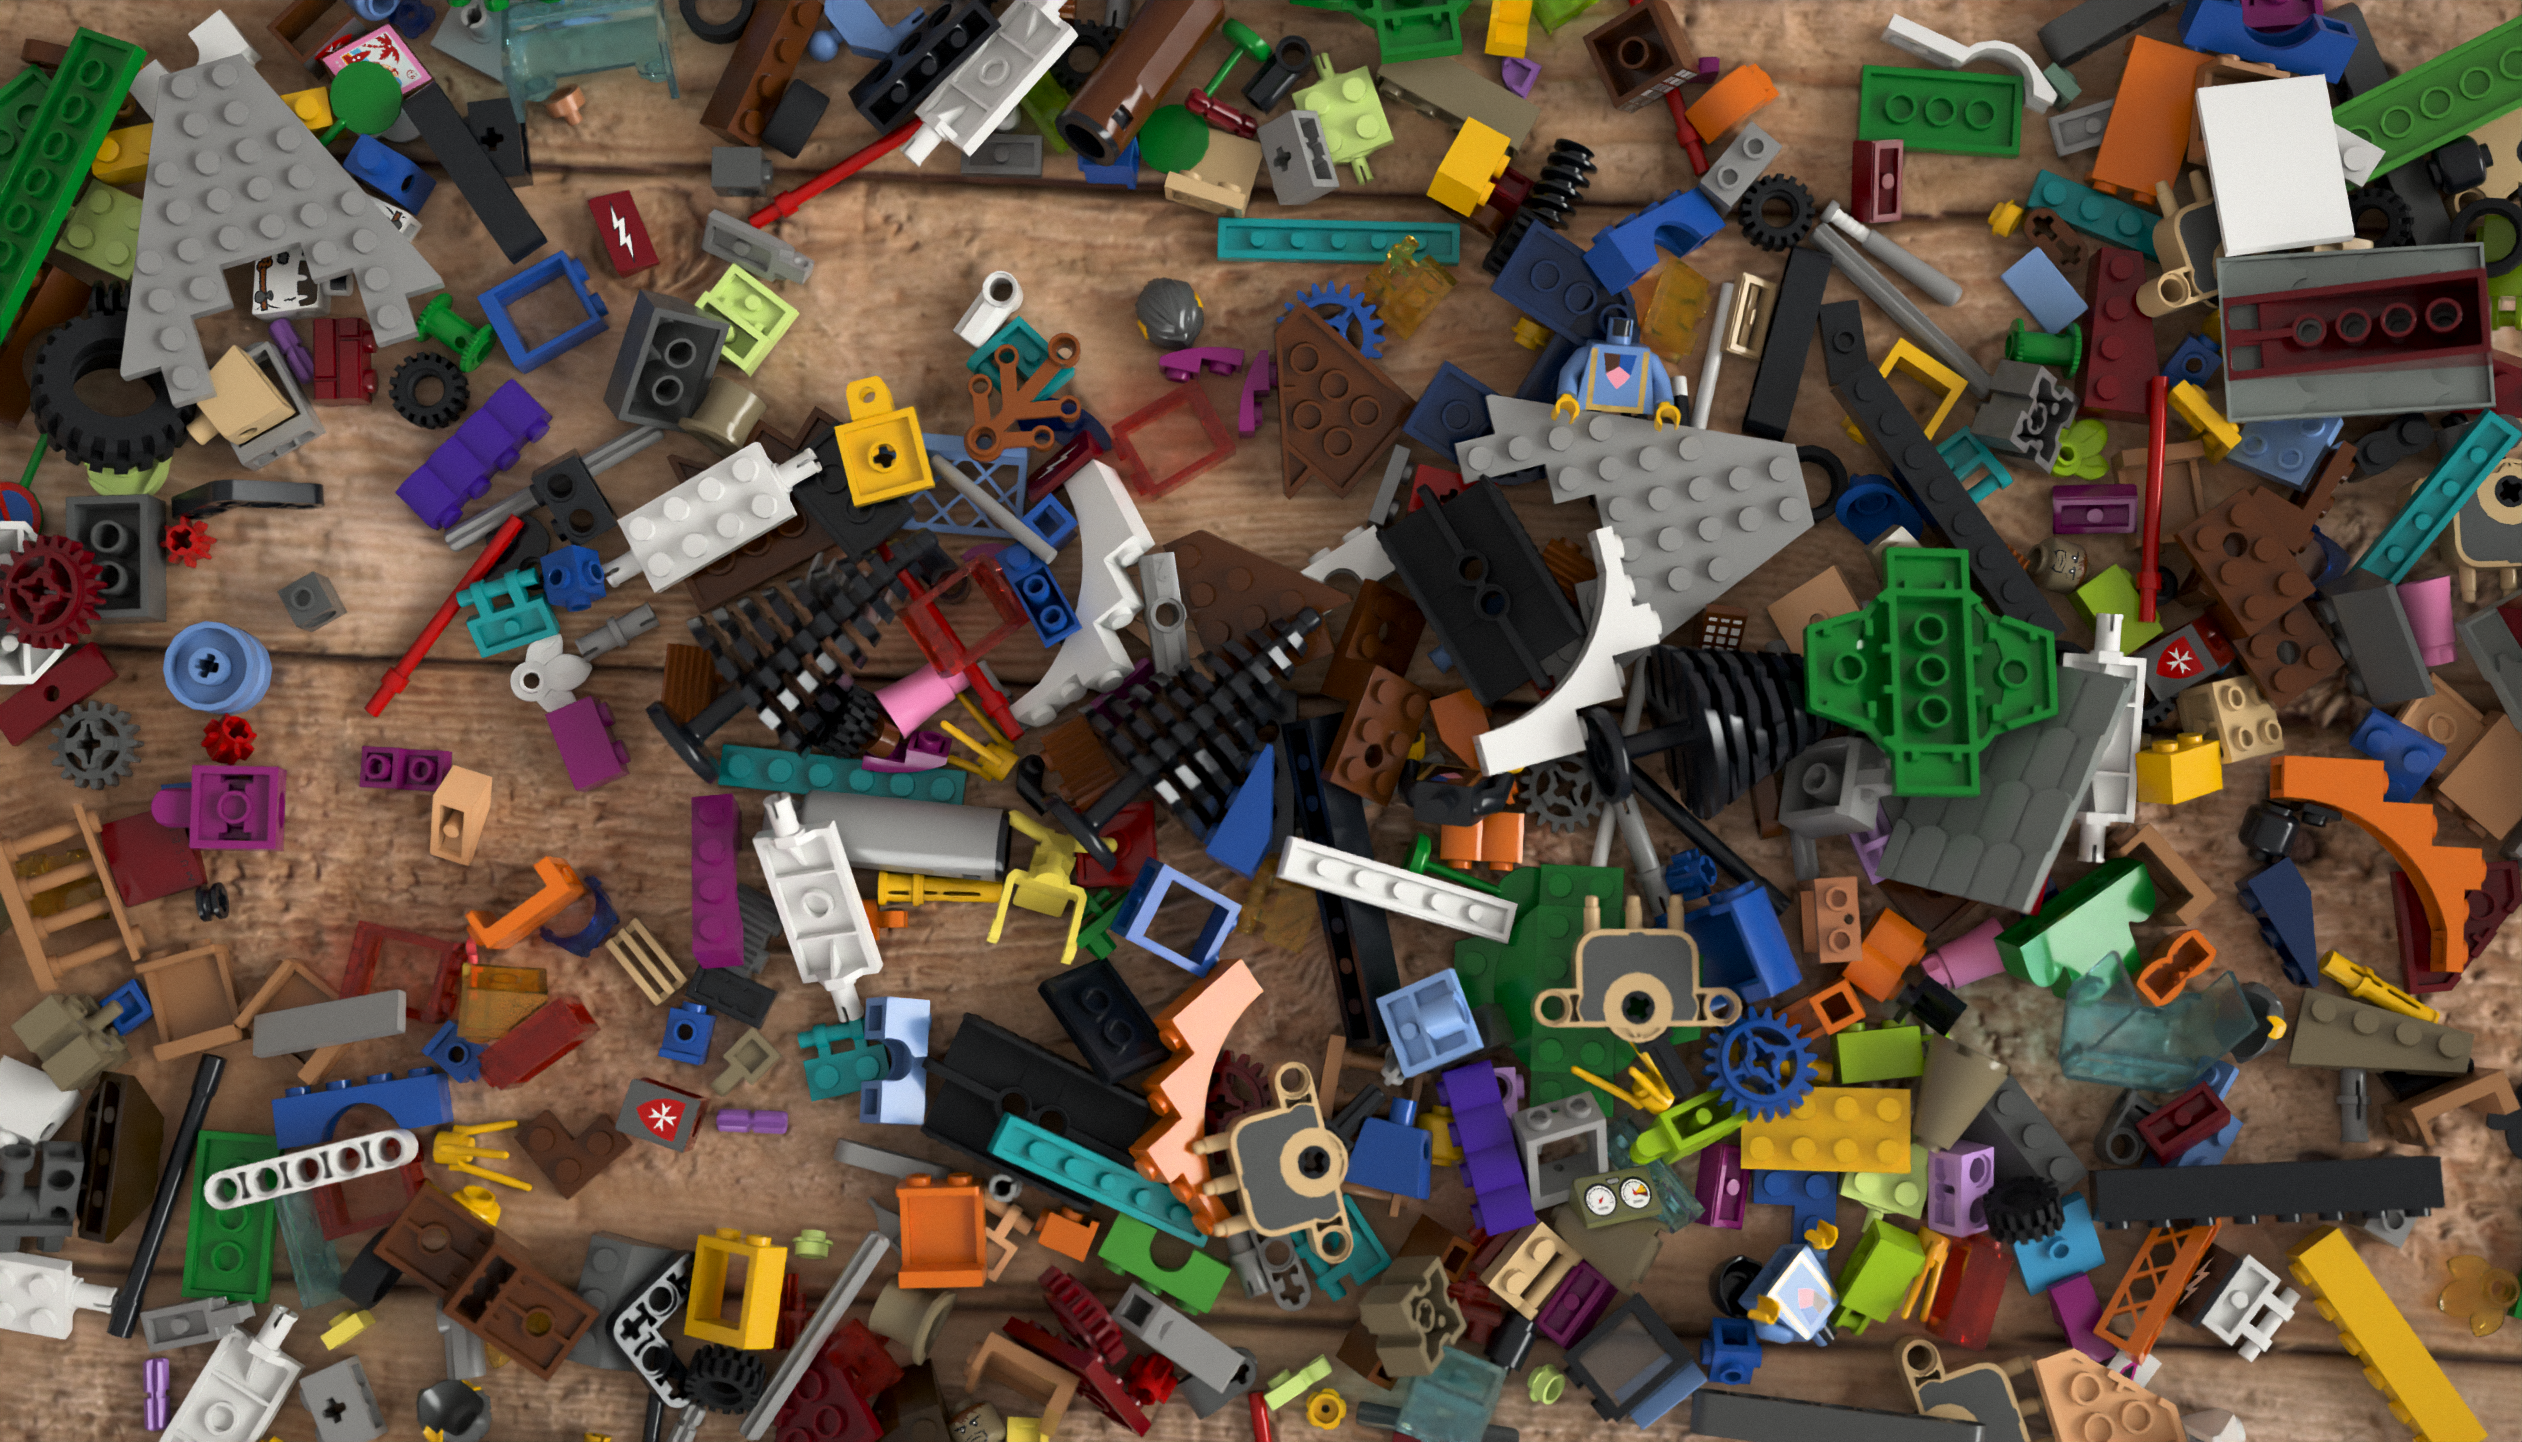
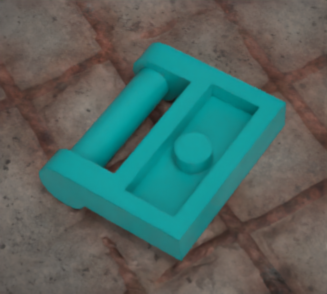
M1020 316L1016 317L979 348L966 363V367L974 375L984 374L988 376L992 386L1000 394V371L991 363L995 359L994 354L999 346L1010 344L1018 350L1019 365L1016 368V373L1025 382L1029 380L1049 357L1048 343ZM1005 352L1000 358L1008 364L1014 360L1015 356L1012 353ZM1057 352V356H1058L1059 358H1061V359H1064V358ZM1075 368L1061 369L1032 402L1047 400L1075 376Z
M1965 425L1935 448L1960 483L1982 467L1988 472L1989 475L1967 490L1968 494L1977 504L1996 489H2005L2013 483V480L2002 464L1984 444L1970 434L1971 429Z

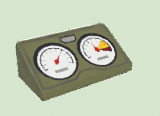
M1644 1165L1577 1178L1571 1182L1569 1205L1586 1229L1662 1214L1663 1209L1651 1174Z

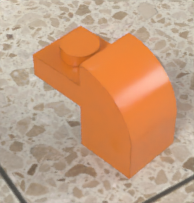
M1756 63L1749 67L1744 64L1714 85L1684 114L1706 143L1710 145L1730 134L1750 114L1769 105L1780 94L1772 85L1770 77Z
M1846 976L1831 980L1811 990L1809 994L1773 1012L1776 1020L1783 1013L1787 1014V1022L1785 1024L1787 1028H1791L1798 1023L1802 1025L1796 1035L1798 1039L1811 1037L1812 1040L1825 1033L1831 1035L1866 1017V1011Z

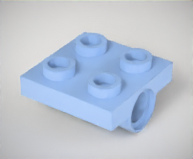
M2342 417L2246 423L2240 433L2243 439L2228 453L2226 458L2231 465L2304 492L2344 423Z
M1453 968L1446 969L1375 999L1404 1078H1411L1484 1048L1456 971Z

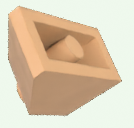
M456 765L452 766L433 795L431 855L462 865H470L490 809L492 777Z

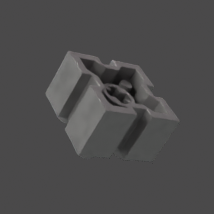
M2001 359L1995 375H1993L1989 384L1992 398L1990 402L1979 401L1975 408L1976 415L1970 434L1985 446L1996 448L1994 454L2009 466L2050 474L2063 445L2058 441L2062 429L2069 430L2081 400L2067 387L2056 385L2058 379L2042 365Z

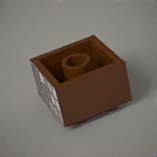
M1643 0L1582 37L1615 109L1633 114L1701 74L1668 2L1663 0Z

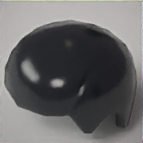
M1745 1255L1731 1256L1716 1265L1709 1277L1708 1293L1712 1303L1720 1312L1735 1319H1750L1748 1311L1739 1304L1738 1300L1763 1269L1762 1263Z

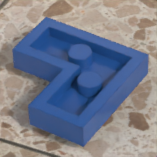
M2373 706L2349 737V745L2376 760H2384V771L2388 773L2389 786L2387 793L2383 795V802L2409 803L2447 753L2446 746Z
M1752 1169L1751 1202L1756 1204L1792 1206L1790 1244L1808 1245V1240L1805 1239L1804 1234L1808 1229L1816 1231L1819 1219L1835 1226L1838 1172Z

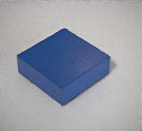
M131 979L98 1002L101 1008H103L110 1001L116 1000L123 1007L124 1012L111 1022L120 1036H127L154 1017L149 995L138 979Z

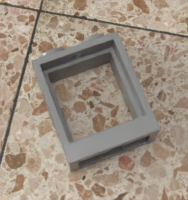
M269 341L253 343L243 350L253 358L262 371L272 365L274 366L300 415L253 441L248 440L239 445L230 442L241 464L253 471L261 469L326 433L297 377L286 361L285 355H282L279 348ZM214 364L213 366L209 367V371H210L216 364Z
M1591 1091L1512 1113L1514 1144L1534 1211L1569 1201L1571 1182L1574 1179L1609 1172L1606 1118ZM1558 1110L1559 1112L1553 1113L1551 1111ZM1587 1132L1588 1151L1538 1166L1537 1146Z

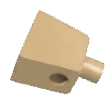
M234 345L210 370L217 397L196 403L203 413L188 424L186 429L201 445L206 444L219 432L226 440L239 445L289 418L296 411L247 352Z

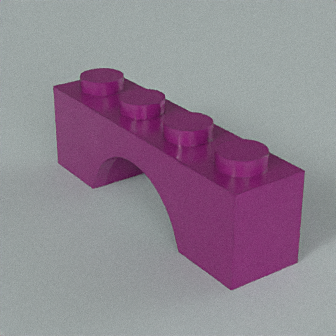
M733 793L691 797L692 952L702 969L744 965V937L737 893V858L739 851L742 850V811Z

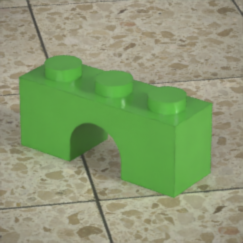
M1120 1211L1097 1254L1104 1258L1102 1265L1121 1276H1124L1126 1271L1141 1278L1138 1284L1158 1296L1161 1295L1163 1290L1177 1298L1175 1305L1197 1316L1199 1310L1208 1314L1231 1271L1232 1265L1195 1246L1190 1257L1183 1265L1175 1268L1164 1267L1157 1263L1151 1252V1242L1158 1228Z

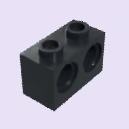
M576 448L532 471L531 480L533 484L529 486V489L539 506L547 505L554 515L555 519L551 520V524L562 542L569 540L572 545L581 546L617 526L618 516ZM555 474H564L571 479L573 485L567 491L559 492L550 486L549 479ZM577 509H586L592 513L594 520L587 526H578L573 523L570 515Z

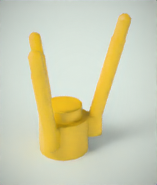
M963 692L955 695L957 699L998 745L990 742L987 747H984L960 729L943 720L940 726L980 754L977 762L983 765V767L950 754L947 762L975 773L989 783L993 778L1002 783L1020 758V756L1012 752L1015 745L1005 739Z
M1633 1042L1629 1043L1649 1072L1641 1073L1635 1067H1629V1074L1635 1078L1632 1084V1091L1634 1092L1632 1094L1577 1066L1571 1067V1073L1627 1101L1636 1110L1645 1107L1650 1113L1659 1115L1665 1112L1675 1099L1647 1051L1643 1054L1639 1053Z
M517 1120L471 1126L454 1125L452 1132L439 1131L437 1133L433 1147L435 1163L448 1164L450 1171L466 1172L524 1191L532 1190L530 1183L466 1163L471 1162L473 1157L507 1159L509 1157L507 1151L475 1147L474 1138L468 1136L516 1128L519 1125Z
M1920 1226L1916 1236L1919 1237L1926 1257L1925 1266L1920 1276L1916 1277L1901 1312V1318L1908 1319L1929 1269H1932L1919 1320L1924 1323L1928 1320L1941 1270L1949 1254L1946 1250L1951 1241L1927 1227Z

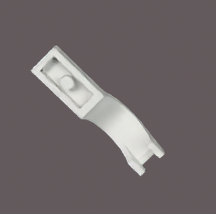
M1895 13L1880 38L1881 41L1946 71H1958L1963 65L1977 60L1999 63L2007 67L2015 76H2024L2023 106L2041 115L2045 114L2049 105L2052 106L2057 97V93L2031 57L2014 44L1992 40L1978 42L1967 47Z

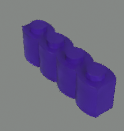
M511 378L488 399L482 408L470 416L456 433L428 458L424 465L413 472L395 493L429 527L437 531L442 527L447 529L461 518L463 514L461 509L471 498L477 500L488 492L492 486L490 480L500 470L505 472L519 461L521 457L519 452L525 444L530 441L536 443L546 435L550 429L548 423L553 417L517 381Z
M1485 1059L1440 1072L1442 1081L1435 1083L1441 1106L1449 1105L1454 1122L1447 1123V1128L1453 1148L1459 1146L1462 1148L1465 1162L1458 1164L1465 1189L1473 1187L1477 1203L1471 1204L1470 1210L1476 1229L1484 1228L1486 1235L1492 1236L1537 1223L1491 1060Z

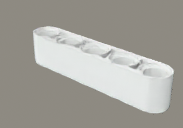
M403 1128L392 1129L213 1174L207 1180L204 1187V1195L212 1207L219 1210L230 1209L403 1166L410 1163L416 1157L418 1141L409 1130ZM391 1137L397 1139L401 1145V1153L397 1159L391 1158L386 1151L387 1142ZM350 1148H354L360 1155V1163L356 1169L349 1167L346 1162V1153ZM309 1158L314 1159L319 1166V1173L315 1179H311L305 1171V1164ZM268 1168L273 1169L278 1176V1183L274 1190L270 1189L264 1181V1175ZM228 1178L234 1181L237 1187V1193L233 1200L229 1199L224 1192V1184Z

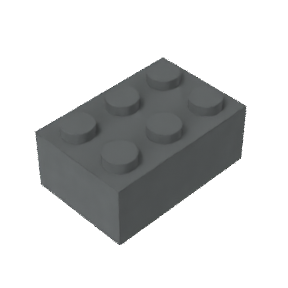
M149 494L66 497V537L69 540L82 542V550L95 553V557L90 564L100 565L104 568L95 579L107 583V587L97 591V596L107 600L106 604L95 605L94 611L101 616L100 621L88 619V625L167 622L166 548L161 547L159 544L166 541V530L164 528L166 525L165 501Z

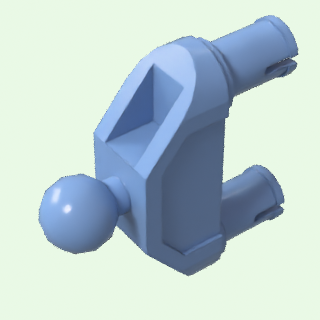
M825 0L824 13L833 29L830 31L819 30L814 32L807 43V49L810 56L815 60L828 62L834 59L838 53L839 44L844 42L853 55L882 61L928 15H924V10L918 6L915 11L891 28L889 25L886 27L865 0Z

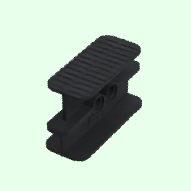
M1483 473L1479 476L1481 481L1444 505L1440 503L1433 490L1427 484H1423L1416 490L1425 505L1386 531L1379 529L1376 531L1375 536L1381 543L1384 552L1389 556L1390 562L1394 564L1395 570L1401 576L1403 583L1408 587L1409 593L1416 600V604L1422 610L1425 619L1430 623V627L1436 633L1438 640L1443 644L1444 650L1451 657V661L1457 667L1460 676L1465 680V684L1472 691L1474 698L1485 708L1491 709L1496 706L1495 702L1531 679L1544 692L1552 688L1553 684L1540 661L1579 636H1587L1588 631L1584 622L1581 621L1578 612L1573 608V604L1560 587L1558 580L1553 576L1549 566L1546 565L1543 556L1539 554L1538 548L1524 530L1523 524L1517 518L1518 516L1511 509L1508 500L1504 498V494L1490 477ZM1473 560H1481L1483 572L1480 577L1475 580H1467L1465 568L1468 563ZM1495 594H1502L1505 600L1503 610L1496 615H1489L1486 610L1488 599Z
M968 1012L964 1013L963 1021L943 1062L928 1056L921 1066L946 1080L920 1131L926 1134L927 1137L933 1138L943 1145L950 1146L951 1149L958 1150L968 1157L975 1158L980 1163L983 1162L1003 1174H1008L1028 1186L1037 1188L1036 1190L1060 1199L1065 1204H1070L1076 1209L1090 1212L1095 1202L1094 1199L998 1157L987 1150L1005 1113L1004 1099L1009 1093L1020 1094L1024 1098L1026 1106L1022 1115L1017 1117L1041 1127V1117L1046 1111L1057 1112L1063 1119L1062 1130L1057 1135L1136 1170L1134 1166L1136 1160L1128 1149L1134 1144L1151 1109V1105L1146 1099L1147 1096L1141 1095L1121 1083H1113L1105 1087L1095 1072L1089 1070V1068L1081 1066L1073 1060L1070 1061L1050 1049H1045L1042 1045L1033 1043L1025 1037H1020L1017 1033L1010 1032L1006 1028L998 1026L990 1020H985L979 1015Z

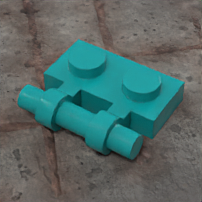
M535 568L521 572L519 569L505 572L503 578L487 583L484 580L471 583L469 589L456 593L460 607L463 608L475 604L479 612L469 616L466 624L482 658L559 633L560 625L551 605L548 603L545 592L529 597L526 587L539 583V575ZM509 593L513 603L495 608L492 598Z
M863 1016L854 1021L849 1020V1022L827 1026L826 1023L813 1025V1030L797 1034L801 1049L816 1046L818 1049L819 1058L803 1061L811 1101L861 1091L862 1081L882 1080L889 1073L891 1065L887 1047L883 1043L870 1046L869 1041L864 1040L865 1018ZM853 1038L855 1050L833 1054L831 1042Z
M1344 1193L1342 1198L1353 1238V1249L1346 1260L1330 1267L1327 1261L1319 1258L1311 1251L1305 1229L1289 1233L1297 1245L1294 1250L1300 1259H1306L1317 1276L1314 1281L1321 1291L1326 1290L1333 1302L1347 1294L1339 1279L1349 1274L1356 1286H1360L1393 1262L1348 1193ZM1336 1231L1327 1233L1323 1237L1322 1245L1328 1242L1332 1249L1335 1250L1339 1244L1338 1233Z

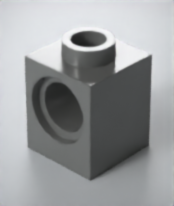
M712 147L711 187L718 197H766L767 184H773L772 160H767L761 147Z
M314 571L277 591L296 627L310 632H314L347 613L329 578Z

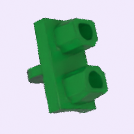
M1104 887L1094 896L1086 888L1084 889L1087 900L1081 922L1093 912L1096 915L1079 929L1076 942H1078L1077 945L1081 949L1086 947L1099 960H1103L1117 947L1105 932V929L1113 923L1130 891L1129 888L1104 909L1101 906L1112 897L1108 889Z

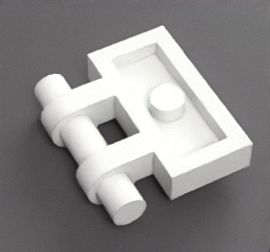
M2242 1253L2239 1258L2243 1260V1265L2204 1317L2201 1324L2230 1346L2235 1343L2240 1335L2244 1336L2246 1341L2237 1353L2252 1363L2260 1351L2266 1352L2272 1344L2270 1338L2283 1321L2288 1323L2295 1312L2292 1309L2301 1296L2291 1288L2286 1287L2279 1298H2277L2272 1292L2281 1282V1279L2252 1256ZM2264 1305L2269 1311L2255 1328L2250 1324V1321Z

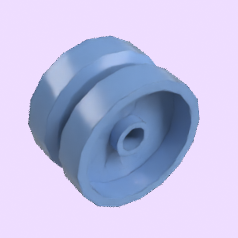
M205 621L188 626L173 638L165 652L163 673L168 689L179 702L194 710L217 715L228 713L232 716L248 711L262 700L270 686L272 665L268 651L257 637L242 629L224 623Z

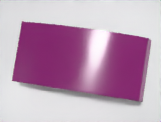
M1226 347L1184 349L1161 356L1158 364L1159 371L1166 374L1165 379L1180 384H1189L1190 379L1199 381L1202 365L1209 367L1208 371L1212 374L1231 377L1233 372L1242 374L1245 350Z
M1268 350L1259 351L1243 387L1239 410V438H1255V426H1263L1262 402H1254V398H1270V386H1277L1276 362H1269Z
M913 731L909 744L898 741L894 751L884 759H879L865 751L861 769L875 772L908 773L946 765L953 738L943 737L934 731Z
M362 746L359 787L436 792L451 769L452 752Z
M2081 1271L2046 1286L2054 1322L2063 1328L2067 1347L2075 1348L2098 1363L2115 1356L2116 1352L2113 1345L2093 1335V1330L2103 1315V1311L2087 1274Z

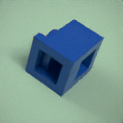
M1136 136L1112 166L1097 165L1078 154L1079 171H1084L1087 183L1127 184L1128 189H1136L1141 160Z
M2189 331L2159 368L2160 376L2169 377V384L2174 388L2184 379L2190 385L2196 384L2202 388L2223 362V353L2219 351L2222 345L2204 332L2197 336ZM2191 358H2198L2202 361V366L2196 371H2191L2186 367L2187 361Z
M1049 493L1021 519L1023 524L1053 547L1057 554L1078 536L1073 528L1079 523L1052 493Z
M683 1001L681 1008L671 1007L662 1047L659 1049L658 1056L696 1065L706 1064L717 1015L706 1013V1005ZM684 1024L690 1025L693 1029V1035L688 1040L680 1036V1029Z
M460 1019L448 1020L421 1050V1052L426 1056H430L459 1083H467L470 1080L473 1082L478 1081L491 1067L492 1063L488 1060L496 1052ZM457 1046L464 1050V1058L460 1062L456 1061L452 1056L453 1050Z

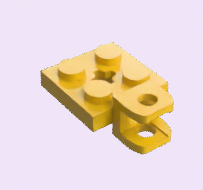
M878 376L850 382L847 385L846 397L851 418L854 422L835 426L834 430L854 506L859 508L935 488L915 407L912 406L896 411L889 388ZM868 394H875L873 401L864 403L865 397ZM884 446L887 447L889 452H896V459L891 461V466L888 468H884L881 463L875 464L874 457L880 455L879 448Z

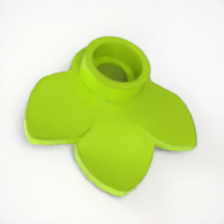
M2073 419L2069 430L2062 429L2058 441L2063 444L2060 453L2065 456L2067 461L2063 460L2058 454L2049 475L2061 478L2075 475L2085 481L2097 480L2110 469L2108 462L2099 454L2108 441L2107 426L2096 419H2085L2078 423Z

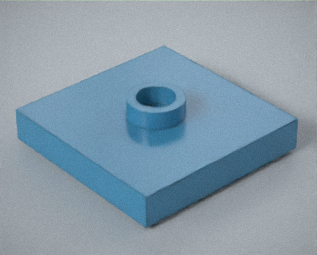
M2079 1191L2061 1198L2065 1223H2062L2063 1228L2060 1231L2054 1230V1236L2049 1238L2044 1235L2042 1236L2043 1241L2038 1243L2034 1239L2028 1240L2029 1245H2021L2020 1241L2010 1245L2024 1288L2030 1296L2047 1290L2046 1286L2081 1271L2085 1273L2106 1263L2085 1197Z

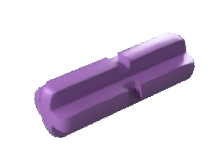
M281 318L272 322L269 325L268 333L282 355L288 356L286 361L302 384L311 383L313 381V356L307 347H302L303 341L287 318Z
M720 1109L716 1117L717 1130L724 1132L748 1133L751 1129L754 1133L783 1134L788 1128V1114L785 1111L757 1110L755 1113H751V1110Z
M150 1358L143 1362V1392L148 1393V1398H144V1427L146 1430H164L171 1422L170 1396L166 1395V1390L170 1389L169 1361L167 1358Z

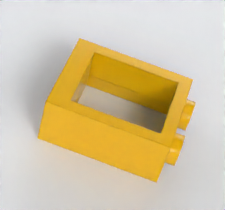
M1900 337L1891 346L1877 369L1886 378L1893 366H1895L1943 398L1922 429L1928 439L1931 440L1969 382ZM1846 414L1840 423L1841 426L1847 429L1846 435L1858 444L1866 446L1868 442Z
M717 1227L716 1234H698L684 1335L743 1350L773 1348L788 1248L771 1244L772 1237L747 1234L746 1238H742L741 1230ZM729 1252L749 1256L740 1323L720 1318Z

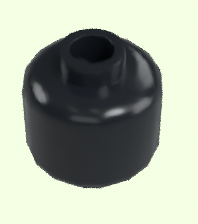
M2465 135L2433 150L2431 158L2425 160V165L2433 188L2436 191L2442 189L2448 195H2455L2484 184L2487 179V168L2493 166V159L2486 143L2478 145L2472 136Z
M2262 799L2261 804L2250 805L2238 833L2239 841L2249 848L2247 855L2271 863L2273 856H2288L2291 853L2300 828L2299 820L2293 816L2295 810L2284 804L2267 799Z

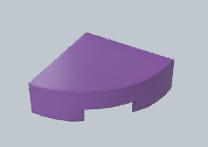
M1503 56L1501 77L1506 90L1526 99L1542 66L1525 57L1521 59Z

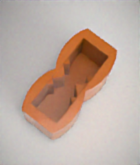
M1499 812L1486 817L1472 827L1441 824L1439 860H1447V867L1451 869H1472V862L1489 863L1488 870L1513 871V864H1522L1524 814Z
M1880 908L1861 936L1863 961L1843 962L1836 976L1838 978L1846 976L1853 988L1876 1004L1883 1003L1886 998L1892 1001L1905 983L1900 978L1908 965L1915 967L1924 956L1927 946L1923 943L1927 934L1889 908Z
M2197 929L2175 931L2160 941L2152 957L2142 960V966L2138 971L2126 978L2122 985L2141 1006L2158 1007L2165 1005L2178 996L2188 978L2199 975L2209 967L2215 958L2217 950Z

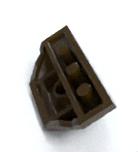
M102 1071L99 1076V1084L94 1088L85 1108L81 1136L84 1167L76 1206V1214L80 1222L78 1236L82 1239L104 1244L113 1243L154 1199L155 1186L158 1182L157 1170L160 1148L164 1139L163 1127L165 1118L134 1075Z
M925 1359L922 1365L913 1363L892 1370L871 1409L884 1432V1435L875 1442H953L947 1426L950 1415L932 1359Z

